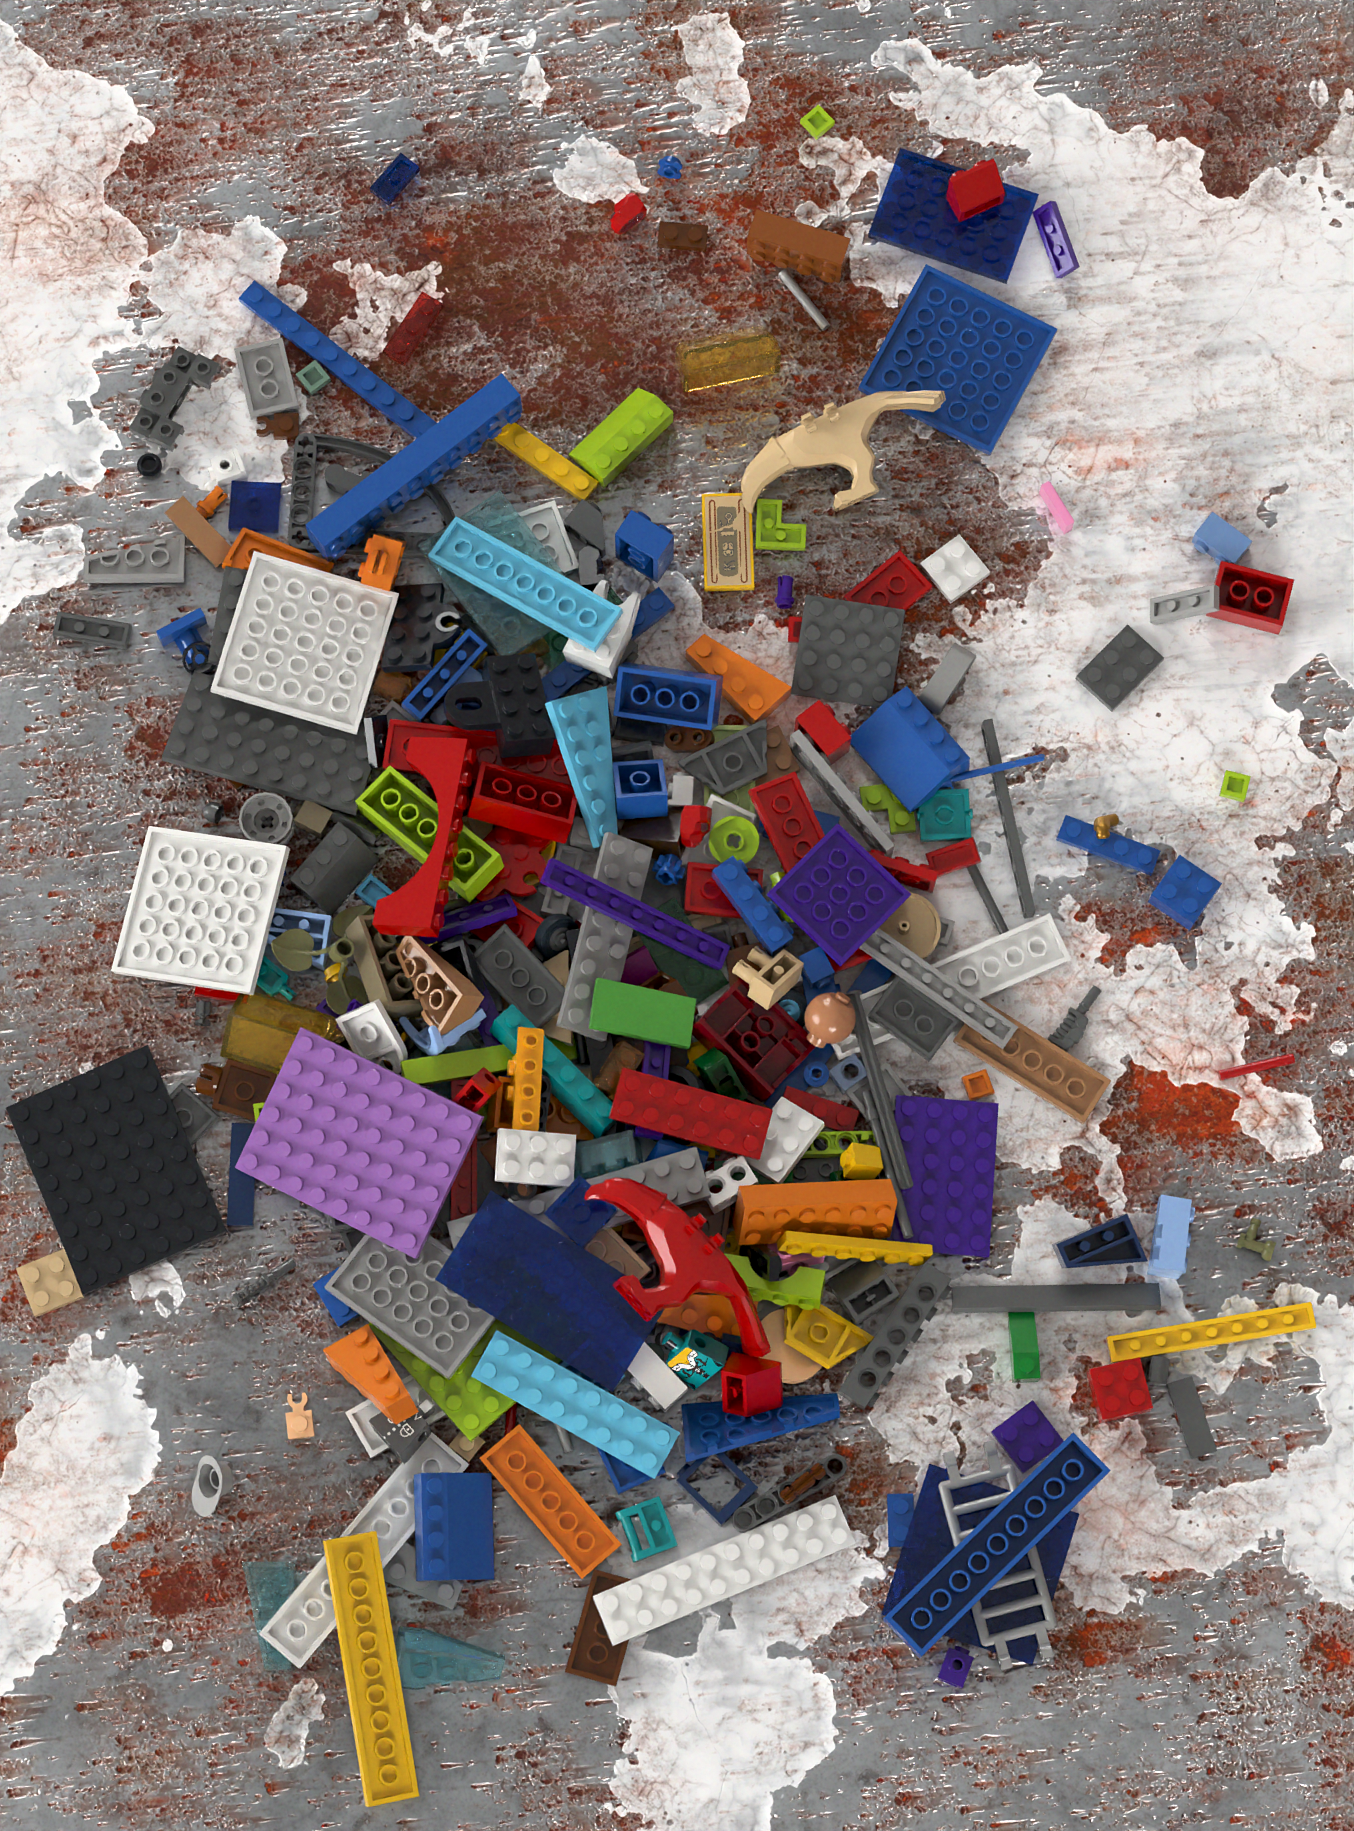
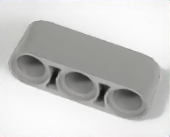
M954 643L919 697L921 703L927 709L940 715L976 659V655Z

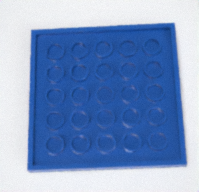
M926 264L860 383L858 390L867 395L879 391H944L946 401L934 412L913 409H900L899 411L990 456L1054 339L1057 328Z

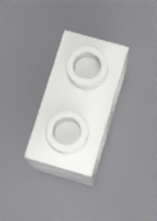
M743 1156L737 1159L732 1157L725 1161L722 1165L723 1167L718 1170L705 1172L709 1189L713 1185H720L723 1188L721 1192L711 1193V1198L705 1199L714 1214L736 1202L739 1186L759 1185L757 1178ZM736 1172H741L745 1175L740 1181L731 1178Z

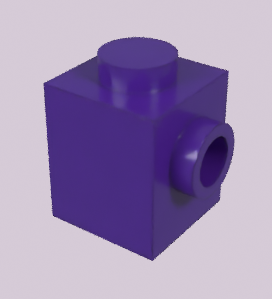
M956 1645L954 1649L948 1648L937 1680L962 1689L974 1657L969 1656L970 1651Z

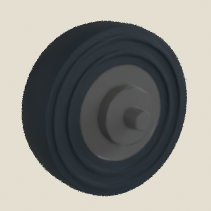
M553 914L547 917L537 928L535 934L536 948L549 959L564 950L569 951L566 931L579 929L573 919L564 914Z

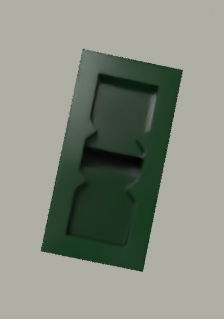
M715 1047L693 1061L710 1092L741 1101L748 1097L727 1056Z

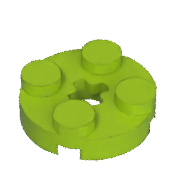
M724 817L713 826L709 834L710 851L715 859L721 863L734 856L737 861L741 859L746 864L753 859L759 847V834L756 827L743 817ZM730 834H733L735 837H741V840L738 842L739 847L736 849L733 845H727V842L730 840Z

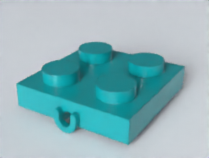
M969 789L938 790L932 798L918 807L916 814L920 827V842L962 841L972 838L970 819H973V809H970Z

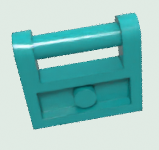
M660 1496L615 1513L617 1520L622 1523L631 1547L633 1563L678 1546ZM638 1514L650 1548L642 1549L631 1520L632 1515Z

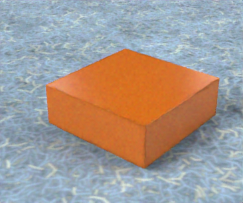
M986 1069L961 1078L969 1101H976L995 1093Z

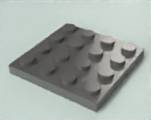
M806 595L791 695L879 708L893 694L905 610Z

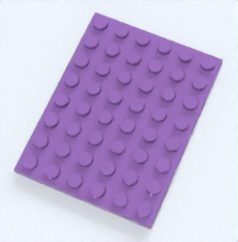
M300 1027L235 1168L417 1259L484 1116L314 1032Z

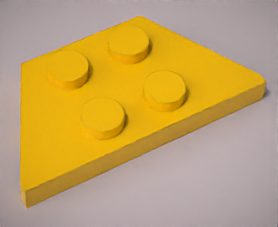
M792 1304L784 1306V1343L827 1369L865 1347L874 1338L871 1334L822 1304L820 1309L814 1308L813 1310H804L798 1305Z

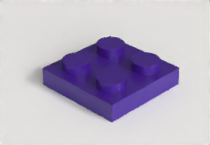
M1033 1400L991 1431V1434L1022 1474L1064 1442Z

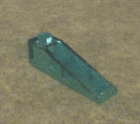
M399 1626L395 1641L403 1689H426L425 1685L441 1683V1687L450 1686V1682L460 1680L473 1683L500 1679L505 1662V1655L422 1628Z

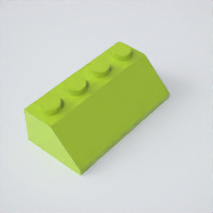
M637 388L580 442L568 456L587 474L599 481V485L604 489L673 423V411L656 395Z

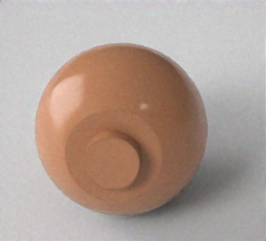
M829 992L820 994L810 1001L804 1016L805 1026L809 1031L806 1037L807 1040L816 1047L824 1048L827 1043H839L852 1033L856 1023V1014L847 995L842 992Z

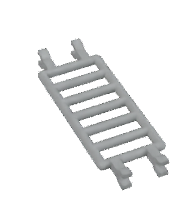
M995 1440L987 1441L983 1444L989 1470L960 1477L954 1450L945 1452L942 1455L949 1480L940 1482L938 1487L954 1547L975 1529L961 1531L957 1516L998 1506L1019 1486L1014 1466L1011 1464L1001 1466ZM1006 1476L1010 1489L1009 1492L954 1506L950 1490ZM1036 1545L1027 1553L1031 1569L1004 1575L990 1590L1034 1579L1038 1591L1037 1595L983 1609L979 1600L971 1608L980 1642L985 1647L995 1645L1001 1671L1013 1667L1006 1641L1035 1634L1041 1659L1045 1660L1054 1657L1047 1631L1057 1627V1620ZM1042 1605L1045 1616L1044 1621L989 1635L985 1619Z

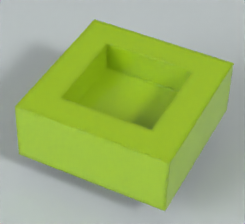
M818 104L800 120V124L818 140L835 125V121Z
M1226 770L1219 796L1244 802L1251 776Z

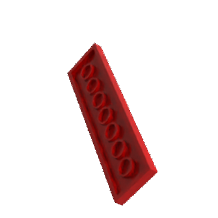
M390 719L383 770L391 766L398 772L419 774L406 761L410 736L468 739L476 749V762L472 764L471 768L472 781L476 779L481 761L572 785L557 739H554L550 754L501 758L495 732L463 730L453 726Z
M795 771L748 791L785 874L825 836ZM858 948L839 966L825 952L835 974L873 959Z

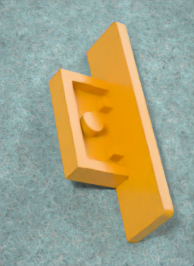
M518 1027L516 1054L512 1057V1060H508L507 1075L511 1076L510 1086H507L505 1095L506 1101H509V1109H513L512 1129L539 1130L544 1043L543 1029Z

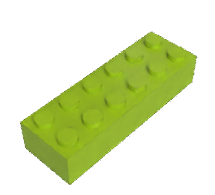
M389 766L355 802L360 813L420 863L424 864L431 852L437 834L438 805L393 767ZM463 825L462 832L458 835V854L453 860L454 874L453 879L449 881V886L470 903L504 868V864L499 853Z

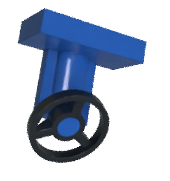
M201 608L156 631L163 647L175 641L182 654L183 666L191 675H193L197 666H203L208 661L209 650L207 646L211 647L209 643L203 641L197 631L198 628L207 624L206 617ZM212 664L207 671L202 673L208 675L215 669L216 665Z

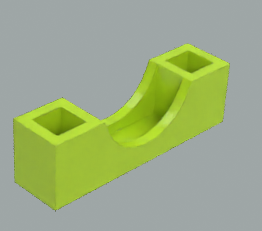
M724 1253L748 1286L753 1301L764 1299L773 1301V1303L781 1306L792 1304L798 1305L804 1310L820 1309L825 1285V1270L800 1266L789 1278L769 1282L753 1271L748 1257Z

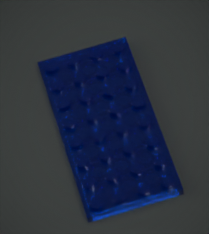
M492 1190L435 1278L439 1283L612 1392L665 1310L657 1312L650 1321L646 1322L612 1286L620 1277L627 1275Z

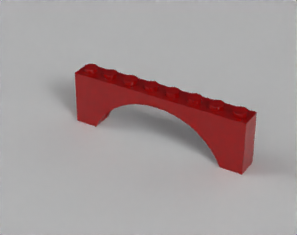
M410 736L406 761L414 771L430 782L434 790L438 805V828L431 852L420 870L400 889L387 897L377 900L372 925L380 934L439 937L440 928H443L444 906L449 900V881L453 879L454 874L453 860L458 854V835L463 829L462 814L463 810L467 808V789L472 783L471 768L472 764L476 762L477 757L476 749L468 739Z

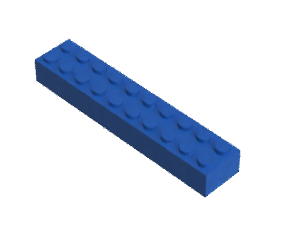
M501 373L306 524V529L310 542L327 562L342 557L346 552L345 549L352 544L360 543L368 531L382 526L385 518L392 513L397 514L400 512L407 501L411 498H418L424 492V488L430 483L435 484L440 481L444 476L443 473L450 468L455 469L463 462L465 456L469 453H476L487 439L497 437L502 431L501 428L505 425L515 423L522 413L521 395Z
M1073 1432L883 1618V1621L921 1658L1111 1470Z

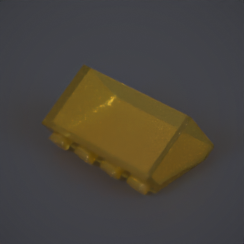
M756 326L684 341L677 346L675 358L683 392H689L780 373L781 352L778 341L770 330L764 326Z
M254 992V995L240 993L227 1017L220 1056L279 1074L300 1027L333 1041L337 1022L331 1015Z

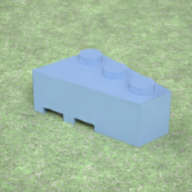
M275 908L267 943L271 945V942L285 931L299 928L307 931L313 938L314 947L312 951L324 949L330 946L332 917L330 915ZM328 953L312 956V966L325 971Z

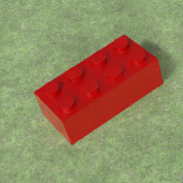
M481 761L467 817L565 844L573 824L577 798L572 785Z

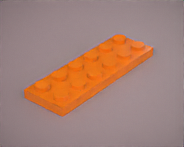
M520 1424L479 1458L581 1579L622 1545Z

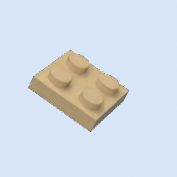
M65 1249L16 1268L35 1317L84 1298Z

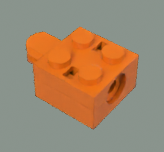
M379 533L368 538L364 551L368 553L366 562H361L358 577L362 578L360 583L386 591L393 590L407 541Z

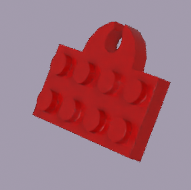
M497 825L483 841L500 854L504 868L475 897L478 902L499 897L504 892L517 897H526L537 893L536 888L533 885H527L524 879L526 876L533 874L538 877L540 883L546 868L545 859L541 853L553 842L549 839Z

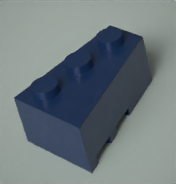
M1128 1214L1118 1215L1052 1244L1061 1268L1148 1261Z

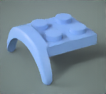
M478 1007L472 1018L442 1036L434 1025H428L418 1032L406 1017H400L399 1022L409 1038L421 1051L430 1056H436L445 1050L447 1046L456 1044L461 1039V1035L476 1029L481 1024L480 1021L487 1016L483 1009Z

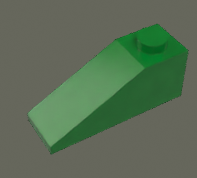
M1007 1312L1012 1383L1038 1382L1041 1376L1034 1312Z

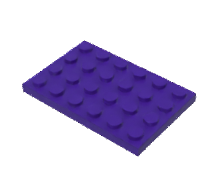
M905 1095L895 1096L894 1118L913 1181V1187L901 1190V1194L914 1236L904 1239L895 1211L891 1235L889 1238H886L887 1241L932 1245L933 1254L989 1258L999 1103Z

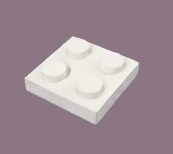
M960 534L920 563L922 570L950 604L990 575L988 568Z

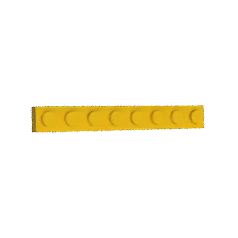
M1308 1302L1108 1336L1106 1340L1112 1364L1138 1357L1141 1359L1153 1355L1159 1356L1311 1330L1316 1328L1312 1303Z

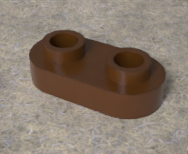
M674 726L666 732L664 742L675 753H695L714 744L715 737L711 730ZM702 734V739L697 741L698 735ZM679 735L678 740L673 742V738Z

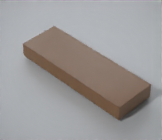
M184 496L179 498L164 514L217 568L224 561L231 546Z

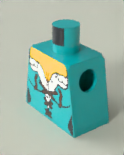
M695 1329L690 1330L681 1338L670 1331L662 1341V1344L670 1349L666 1361L667 1366L693 1390H696L725 1366L729 1347Z

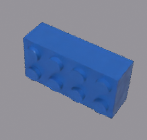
M624 662L618 666L613 716L712 730L718 726L723 676Z

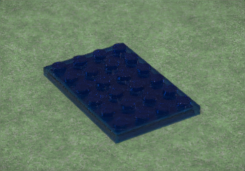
M900 148L870 227L868 237L1007 284L1039 194L1002 182L1005 191L1003 203L959 223L946 196L949 178L959 170H967Z

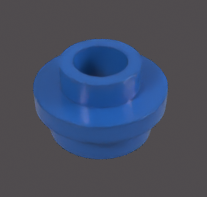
M811 1062L804 1069V1079L812 1087H821L829 1079V1070L822 1062ZM819 1070L821 1076L819 1078L813 1077L812 1071Z

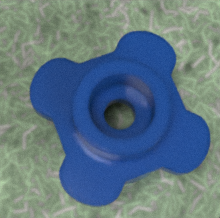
M666 156L659 160L660 168L657 173L660 176L674 179L681 177L680 170L682 169V164L678 158Z

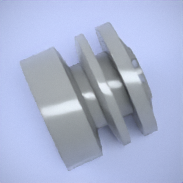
M268 792L255 794L245 801L240 810L239 823L246 840L287 845L293 837L295 822L291 808L277 794ZM272 820L273 827L271 829L269 827L264 828L263 821L270 822Z

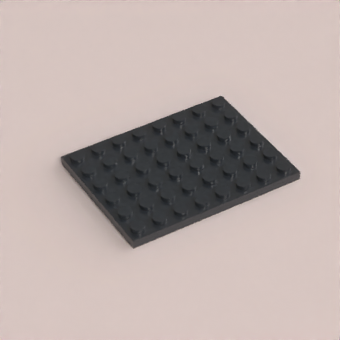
M148 1045L6 1107L83 1295H88L228 1232Z

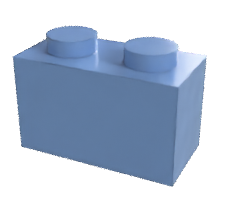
M1212 512L1194 534L1192 543H1194V547L1199 552L1207 553L1213 557L1215 563L1219 566L1221 561L1237 565L1249 550L1252 540Z

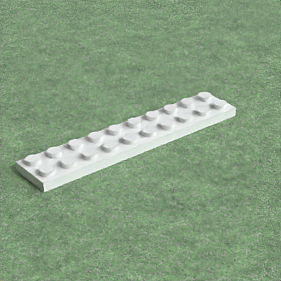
M1049 913L931 964V966L980 1000L1070 961L1071 957ZM892 982L860 995L874 1046L895 1037L867 1016ZM854 1029L845 1040L831 1044L839 1061L853 1053L861 1052Z
M431 1432V1435L405 1464L402 1462L340 1537L376 1531L383 1569L415 1531L414 1475L419 1473H463L469 1464ZM325 1555L259 1633L298 1668L303 1666L336 1626Z
M833 1495L594 1595L593 1599L612 1646L856 1543L837 1497Z

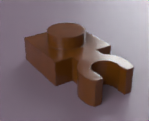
M274 413V420H269L265 416L257 417V424L266 425L265 429L256 430L257 436L266 437L270 433H274V440H295L299 435V413Z

